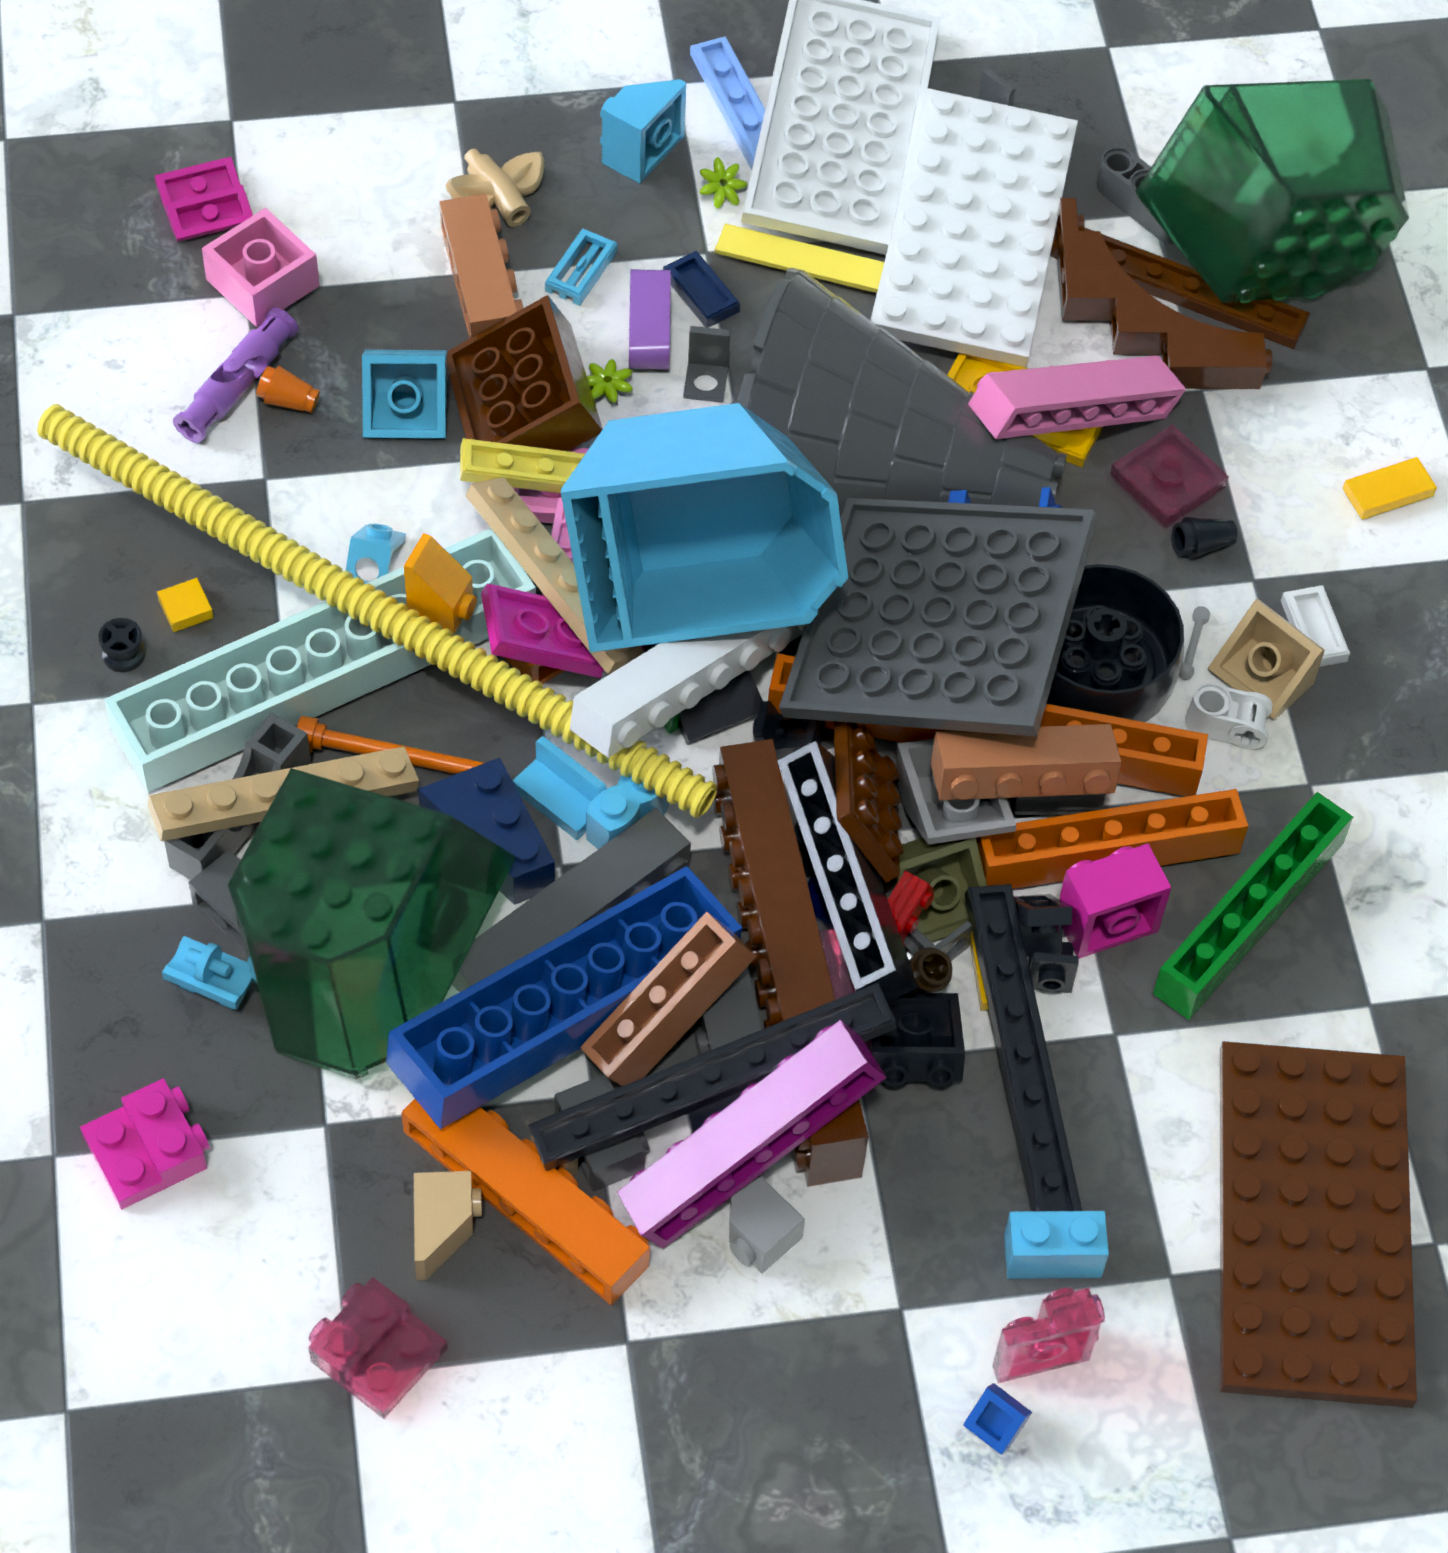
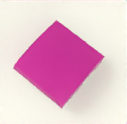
M231 156L155 175V184L177 242L234 228L253 216L243 184L240 185Z

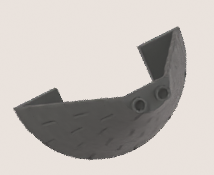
M796 268L786 270L785 279H779L763 314L753 344L755 353L750 373H745L738 403L789 437L837 493L840 518L847 498L948 502L950 491L967 490L972 504L1039 507L1042 487H1050L1054 500H1056L1059 482L1054 481V478L1062 479L1067 454L1054 451L1033 435L995 439L968 405L974 392H968L929 360L921 358L885 328H879L841 297H836L804 270Z

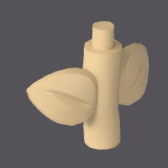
M477 149L469 150L464 157L469 164L467 167L469 175H460L449 179L445 185L448 193L453 199L486 194L490 209L496 205L508 226L517 227L523 224L531 213V209L523 197L533 194L542 181L544 172L542 152H530L516 156L500 168L489 155H481Z

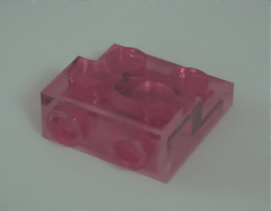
M372 1277L365 1286L357 1282L348 1289L341 1300L343 1310L332 1321L325 1317L315 1325L308 1337V1340L311 1342L308 1350L311 1363L382 1419H385L448 1347L447 1341L410 1313L408 1303Z
M1073 1288L1058 1289L1050 1293L1045 1299H1042L1037 1320H1034L1033 1317H1021L1011 1321L1005 1328H1002L992 1364L997 1382L1002 1383L1089 1361L1094 1344L1099 1339L1098 1332L1101 1323L1105 1321L1104 1309L1097 1294L1091 1295L1089 1288L1074 1291Z

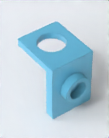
M366 524L351 536L346 571L352 573L353 578H361L356 571V564L361 558H371L379 567L377 578L388 574L392 552L405 542L406 533L394 531L391 527L383 524Z

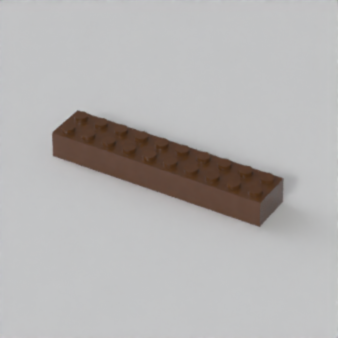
M773 739L720 747L719 764L712 766L713 781L717 785V793L712 806L715 815H722L723 826L719 827L723 852H730L732 863L728 864L731 889H739L741 902H737L738 921L743 929L748 928L750 940L746 941V946L757 956L749 964V967H757L759 980L754 982L756 1000L759 1007L766 1006L768 1020H764V1029L835 1000ZM860 1099L792 1150L796 1171H804L807 1187L862 1178L868 1133Z

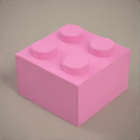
M267 208L262 209L202 248L206 280L256 327L266 320L265 314L272 307L284 310L320 286L317 255Z

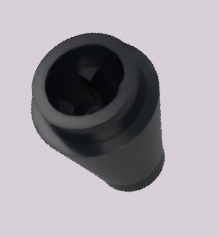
M1185 517L1181 522L1175 523L1172 529V543L1176 553L1180 556L1186 555L1191 559L1230 544H1235L1238 537L1237 527L1232 519Z

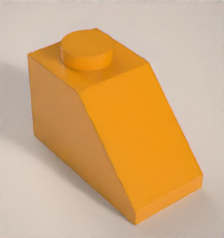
M423 533L404 564L406 603L409 610L415 609L420 613V616H427L431 623L437 622L442 626V629L448 628L455 634L462 620L468 621L476 607L477 597L473 595L472 576L432 536Z

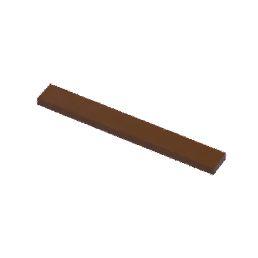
M1084 228V231H1093L1088 228ZM1055 229L1050 257L1058 259ZM1102 234L1109 250L1119 265L1148 294L1241 330L1264 333L1265 339L1295 349L1308 323L1309 312Z

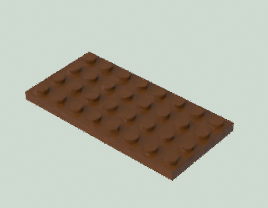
M1222 1041L1220 1047L1221 1392L1413 1408L1416 1404L1417 1386L1405 1056Z

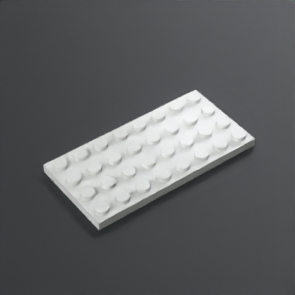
M789 0L743 208L742 223L884 255L887 254L926 88H928L941 18L864 0Z
M926 88L870 321L879 328H885L902 341L1027 367L1057 224L1059 202L1063 195L1078 120Z

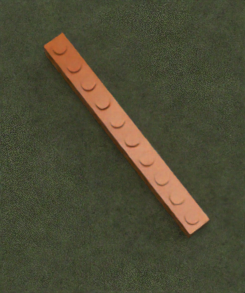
M777 653L769 686L768 701H771L778 712L782 714L779 705L795 656ZM1046 704L1040 727L1111 724L1121 758L1118 784L1181 796L1196 795L1204 767L1208 734ZM826 721L824 728L834 730V721ZM856 723L858 727L865 725L875 738L901 743L933 739L935 731L943 730Z

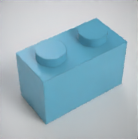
M1105 1211L1010 1212L1004 1233L1007 1279L1102 1278L1109 1256Z

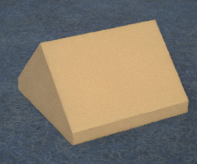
M1255 599L1207 669L1233 689L1258 692L1270 698L1273 708L1269 716L1272 719H1277L1314 684L1325 649L1259 599Z

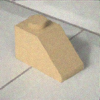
M471 1171L414 1173V1252L417 1280H427L473 1235V1217H482L481 1188H472Z

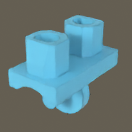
M186 936L182 938L174 957L162 971L163 979L177 984L180 988L189 992H196L217 1001L220 1005L232 1010H237L258 974L257 966L222 952L220 945L213 942L205 945Z

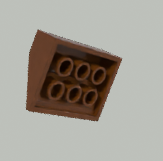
M548 295L447 351V369L466 439L570 451L599 435L603 430L572 326Z

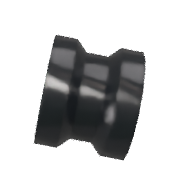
M115 618L106 622L100 628L98 638L102 658L109 669L123 673L132 671L142 664L145 658V648L142 642L141 628L136 622L128 618ZM116 646H119L120 648H126V649L119 650V649H115V647H116Z

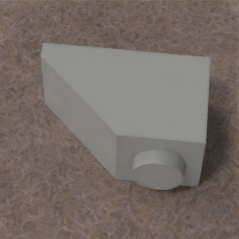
M759 1175L730 1197V1249L740 1262L747 1266L752 1264L763 1274L803 1238L805 1218Z

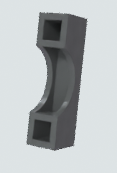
M271 713L245 743L242 759L232 779L309 765L311 757L308 734ZM260 822L164 841L169 867L192 880L227 850L230 849L235 854Z

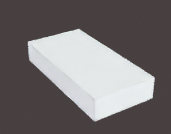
M1323 585L1283 592L1281 603L1289 623L1325 649L1320 667L1348 662L1350 652Z

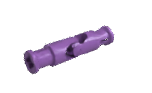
M272 307L265 314L266 320L258 329L250 330L233 349L229 357L195 392L193 396L194 401L184 412H179L173 418L176 430L187 440L193 443L203 441L207 436L206 430L215 420L223 419L252 385L254 380L279 354L278 348L287 338L290 339L299 331L298 325L285 310Z

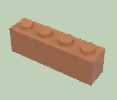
M486 194L439 201L440 227L469 339L523 309L521 299L514 300L513 293H517L513 269L506 270L505 263L509 262L505 239H498L497 233L501 232L499 214L497 209L490 210Z
M1111 724L1045 726L1039 728L1037 737L941 730L935 731L931 766L939 801L1111 794L1116 791L1121 758Z
M706 912L580 1048L609 1079L621 1086L644 1078L757 956L726 925Z

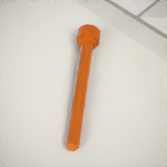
M301 715L297 724V728L308 734L310 753H313L314 749L322 750L323 747L357 754H366L404 746L328 730L327 725L320 724V719ZM404 746L412 765L458 774L484 764V762Z

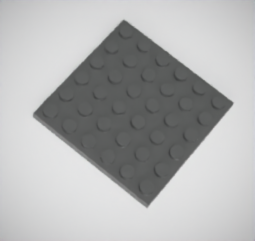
M847 498L840 519L848 579L841 588L837 587L818 609V615L810 624L805 626L779 705L783 717L1037 737L1098 521L1095 510Z

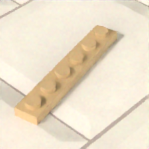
M504 477L472 483L466 493L467 499L589 650L574 563ZM641 646L590 653L609 675L639 657L645 651Z
M403 746L149 795L147 806L162 842L417 791L419 779Z

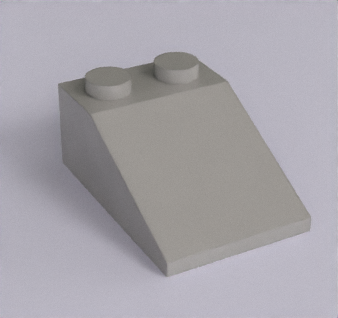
M934 738L897 744L896 767L899 773V779L896 780L907 814L928 845L1016 831V823L1007 798L939 801L931 766Z

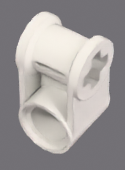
M1205 683L1195 690L1185 716V724L1189 731L1208 734L1209 739L1231 743L1244 749H1258L1267 743L1268 733L1265 730L1266 718L1272 713L1273 703L1270 698L1258 692H1246L1221 686L1217 683ZM1253 705H1256V710H1252ZM1246 731H1249L1248 736H1245Z

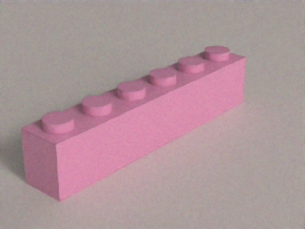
M1157 355L987 373L978 382L977 390L968 405L995 439L1166 419L1186 388Z

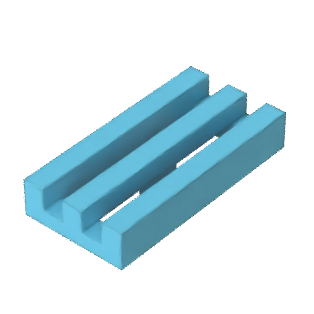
M582 228L545 281V292L552 294L554 290L558 291L560 298L566 300L568 296L572 297L573 303L580 306L616 255L618 243ZM587 243H593L586 254L579 260L566 282L561 281ZM602 247H603L604 249L602 250V252L600 253V255L597 257V259L595 260V262L593 263V265L591 266V268L588 270V272L586 273V275L584 276V278L581 280V282L579 283V285H578L577 287H575V286L578 284V282L580 281V279L582 278V276L584 275V273L587 271V269L589 268V266L591 265V263L593 262V260L596 258V256L598 255V253L600 252V250L602 249Z

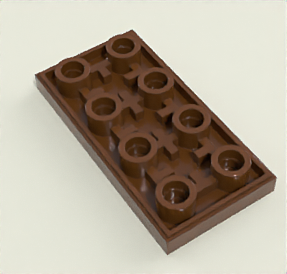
M834 721L837 821L887 883L900 876L899 856L904 853L903 846L898 838V830L902 828V822L897 813V805L901 803V799L896 789L895 781L899 779V773L889 756L882 758L877 752L874 738L865 725L858 727L856 723Z

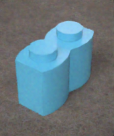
M621 776L618 785L603 790L589 804L586 812V840L599 849L654 808H657L665 815L670 804L667 801V796L660 798L655 794V789L652 791L646 790L643 787V782L636 784L632 781V776L627 778Z

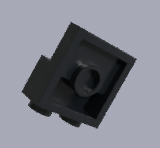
M907 993L888 1002V1006L896 1021L897 1029L868 1040V1049L887 1077L882 1082L890 1087H898L907 1081H928L935 1087H945L953 1081H963L965 1047L958 993Z

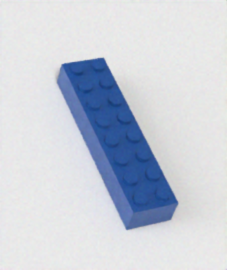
M686 866L389 1031L386 1064L435 1124L442 1129L581 1049L580 1047L706 912L726 925L739 939L741 938L743 927L690 868Z

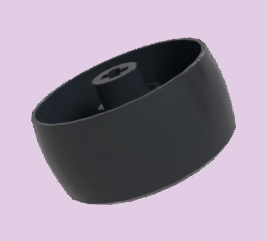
M1094 564L1085 566L1046 704L1146 722L1159 712L1176 685L1184 657V625L1179 609L1169 594L1155 581L1137 571L1116 565ZM1130 653L1134 654L1137 662H1129L1124 656ZM1074 655L1080 656L1084 659V663L1079 665L1073 664L1069 658ZM1108 668L1114 672V675L1105 677L1099 673V670Z

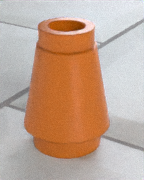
M267 366L260 378L256 396L264 399V404L313 413L321 391L313 388V386L281 366L277 368Z

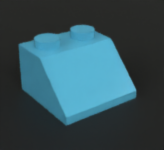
M678 79L626 85L615 97L608 98L600 113L602 118V135L600 139L602 163L641 184L685 137L686 82Z
M447 350L364 351L362 354L363 438H446Z

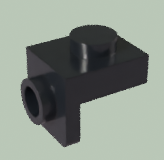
M762 701L758 717L753 722V736L755 741L773 739L777 759H781L814 741L821 744L826 721L784 718L771 701Z

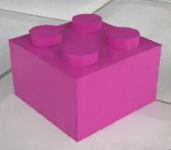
M1149 844L1136 848L1131 846L1122 847L1108 857L1093 862L1091 860H1083L1074 864L1069 870H1066L1059 899L1072 906V925H1062V929L1068 941L1073 944L1074 953L1076 956H1079V959L1159 932L1171 886Z

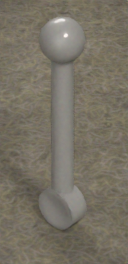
M1203 606L1195 608L1192 615L1195 624L1185 661L1179 673L1182 679L1188 680L1194 675L1192 664L1203 625L1208 623L1210 618V611Z

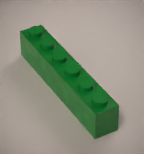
M1316 792L1162 965L1153 995L1190 1020L1344 844L1354 816L1319 792Z

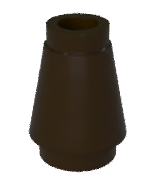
M931 947L923 948L917 951L910 960L918 988L909 993L938 992L946 988L950 983L953 971L952 962L943 951Z

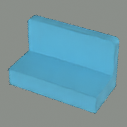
M541 736L536 741V759L512 780L519 795L575 840H579L586 833V812L589 804L595 796L607 789L604 782L544 736Z

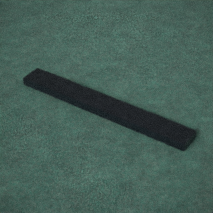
M1011 884L968 887L965 892V899L970 923L973 925L974 942L1031 1211H1082Z
M873 984L528 1124L545 1170H551L744 1091L748 1086L759 1083L776 1070L783 1059L798 1053L811 1043L822 1029L834 1025L839 1020L859 1034L864 1042L897 1029L896 1021L879 984Z

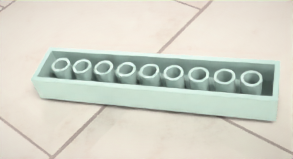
M491 528L444 548L472 576L473 595L477 597L476 607L468 621L463 619L457 631L453 634V636L460 635L463 637L464 643L470 641L475 645L489 639L481 593L487 583L536 594V587L525 570ZM404 567L368 582L375 587V591L382 590L386 593V597L392 596L397 600V603L407 605ZM325 601L104 699L110 728L146 791L149 793L244 750L245 743L271 713L297 726L301 715L314 718L431 664L426 661V658L421 659L417 657L415 651H407L404 645L398 646L395 644L393 638L386 639L382 636V632H374L371 629V625H362L359 619H352L348 613L343 614L337 607H331Z

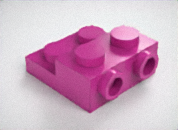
M164 1078L122 1097L123 1107L80 1126L82 1136L121 1210L207 1169L203 1152L210 1149L207 1138L198 1123L189 1126L183 1114L189 1112L190 1109L179 1086L169 1089Z

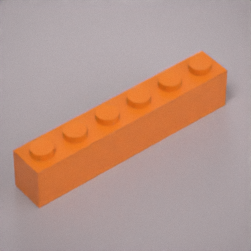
M1237 789L1018 822L1016 823L1015 832L976 837L987 886L1011 884L1012 889L1064 881L1066 870H1069L1074 864L1083 860H1091L1093 862L1108 857L1116 850L1126 846L1136 848L1149 844L1160 866L1239 854L1248 830V823Z
M416 1099L401 1111L403 1132L450 1172L471 1171L472 1188H481L482 1198L609 1305L612 1306L649 1267V1242L640 1235L638 1229L632 1225L625 1227L614 1218L611 1208L601 1198L597 1196L590 1198L579 1189L575 1178L564 1168L558 1167L557 1169L553 1168L546 1171L536 1145L526 1138L522 1141L509 1131L505 1120L495 1111L489 1110L486 1112L481 1107H478L442 1129L435 1124Z

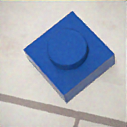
M992 1383L985 1389L963 1426L1002 1455L1009 1450L1033 1412L998 1385Z

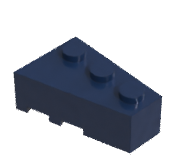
M500 757L418 789L420 817L427 824H433L448 838V843L457 852L461 850L476 864V869L514 905L531 899L555 881V861Z

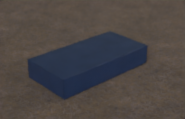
M697 251L663 267V270L671 271L670 285L705 327L709 328L740 312V302Z

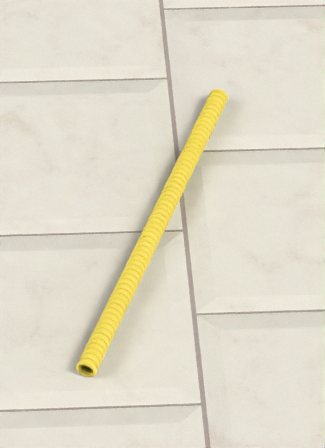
M54 404L50 406L40 417L37 432L38 436L42 439L48 440L54 446H59L61 450L69 452L73 457L80 458L82 462L90 464L94 469L101 470L104 475L111 476L116 482H122L125 487L132 488L135 493L143 494V497L147 500H153L156 505L164 507L170 513H175L178 518L186 519L187 523L196 525L202 532L207 531L209 536L213 538L218 537L221 543L228 544L233 550H239L245 557L250 556V559L256 563L261 562L264 568L272 569V572L278 576L283 575V578L288 582L294 581L297 587L305 588L307 593L315 594L321 601L326 600L328 605L337 607L343 614L348 613L352 619H359L362 625H371V629L374 632H382V636L386 639L393 638L395 644L398 646L404 645V648L409 652L415 651L417 657L421 659L426 658V661L431 665L437 664L441 671L449 670L450 676L453 678L460 677V681L466 685L471 683V687L474 690L481 691L483 689V694L486 697L494 696L495 702L498 704L505 703V707L510 711L517 709L519 716L522 718L528 716V720L531 723H539L540 728L545 731L551 729V734L555 737L562 736V740L565 743L571 744L574 742V747L577 750L585 749V753L589 757L597 756V761L601 764L609 762V768L613 771L620 769V774L626 778L632 776L634 783L641 784L643 782V787L646 790L652 791L655 789V794L658 797L667 796V801L670 804L679 803L678 807L684 812L690 810V814L694 818L704 815L712 805L717 793V785L713 781L705 783V778L701 774L693 776L692 769L688 767L681 769L682 765L676 760L670 762V757L666 754L659 756L657 749L654 747L647 749V744L642 740L637 741L629 748H623L607 758L570 730L573 701L566 702L564 695H555V691L550 687L543 689V684L538 680L532 682V678L527 674L521 675L519 669L515 667L509 669V664L505 661L498 662V658L492 654L487 656V652L484 649H476L475 645L470 641L464 643V638L460 635L453 636V632L448 628L442 630V626L439 623H431L427 616H420V613L415 609L409 610L406 604L397 603V600L392 596L386 597V593L382 590L375 591V587L370 583L364 584L361 578H353V574L349 571H342L340 566L337 564L332 565L328 559L321 558L316 552H310L304 545L299 546L297 541L293 539L288 540L285 534L277 533L273 527H266L264 522L256 521L252 515L245 514L240 508H234L229 502H223L222 498L217 495L213 496L207 489L202 490V487L198 484L191 483L188 478L181 477L175 471H170L165 465H159L158 461L149 459L143 452L138 453V450L134 447H128L122 440H117L115 436L107 434L103 429L96 428L94 424L86 422L82 417L75 416L72 411L65 410L61 405Z

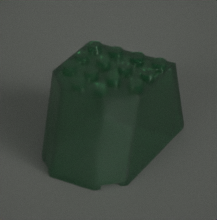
M1371 79L1203 85L1136 190L1140 201L1222 303L1239 301L1248 303L1253 300L1267 299L1279 301L1286 298H1315L1372 269L1409 219L1388 110Z
M291 768L227 885L256 996L276 1052L355 1080L369 1075V1069L386 1062L389 1031L444 1001L515 861L514 855L451 815Z

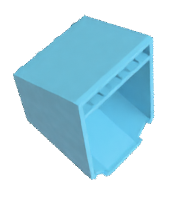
M740 403L609 420L561 488V497L590 652L810 624L818 615V609L837 587L841 588L848 579L837 493L788 436Z

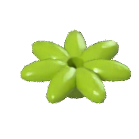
M717 157L714 160V172L704 168L700 170V175L710 183L704 185L699 192L701 195L714 193L713 201L715 208L722 206L725 197L733 205H738L739 198L735 190L745 189L748 184L741 179H733L739 170L738 163L732 164L725 171L724 163Z
M610 359L607 362L605 369L596 363L589 364V370L592 375H588L587 379L589 385L593 387L591 392L594 399L605 395L610 402L615 403L617 401V390L628 393L632 392V386L624 381L632 375V370L626 368L616 371V361L614 359Z

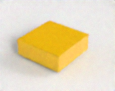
M198 578L157 591L159 603L173 632L214 618L212 608Z

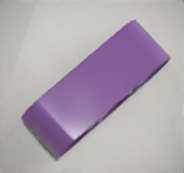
M630 269L629 369L669 370L670 270Z

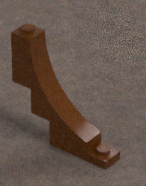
M1060 198L1056 234L1063 320L1111 321L1113 355H1161V360L1186 389L1261 388L1265 374H1270L1272 370L1271 349H1265L1264 333L1241 332L1216 327L1187 317L1162 304L1142 289L1124 271L1109 250L1100 231H1084V214H1077L1076 198Z

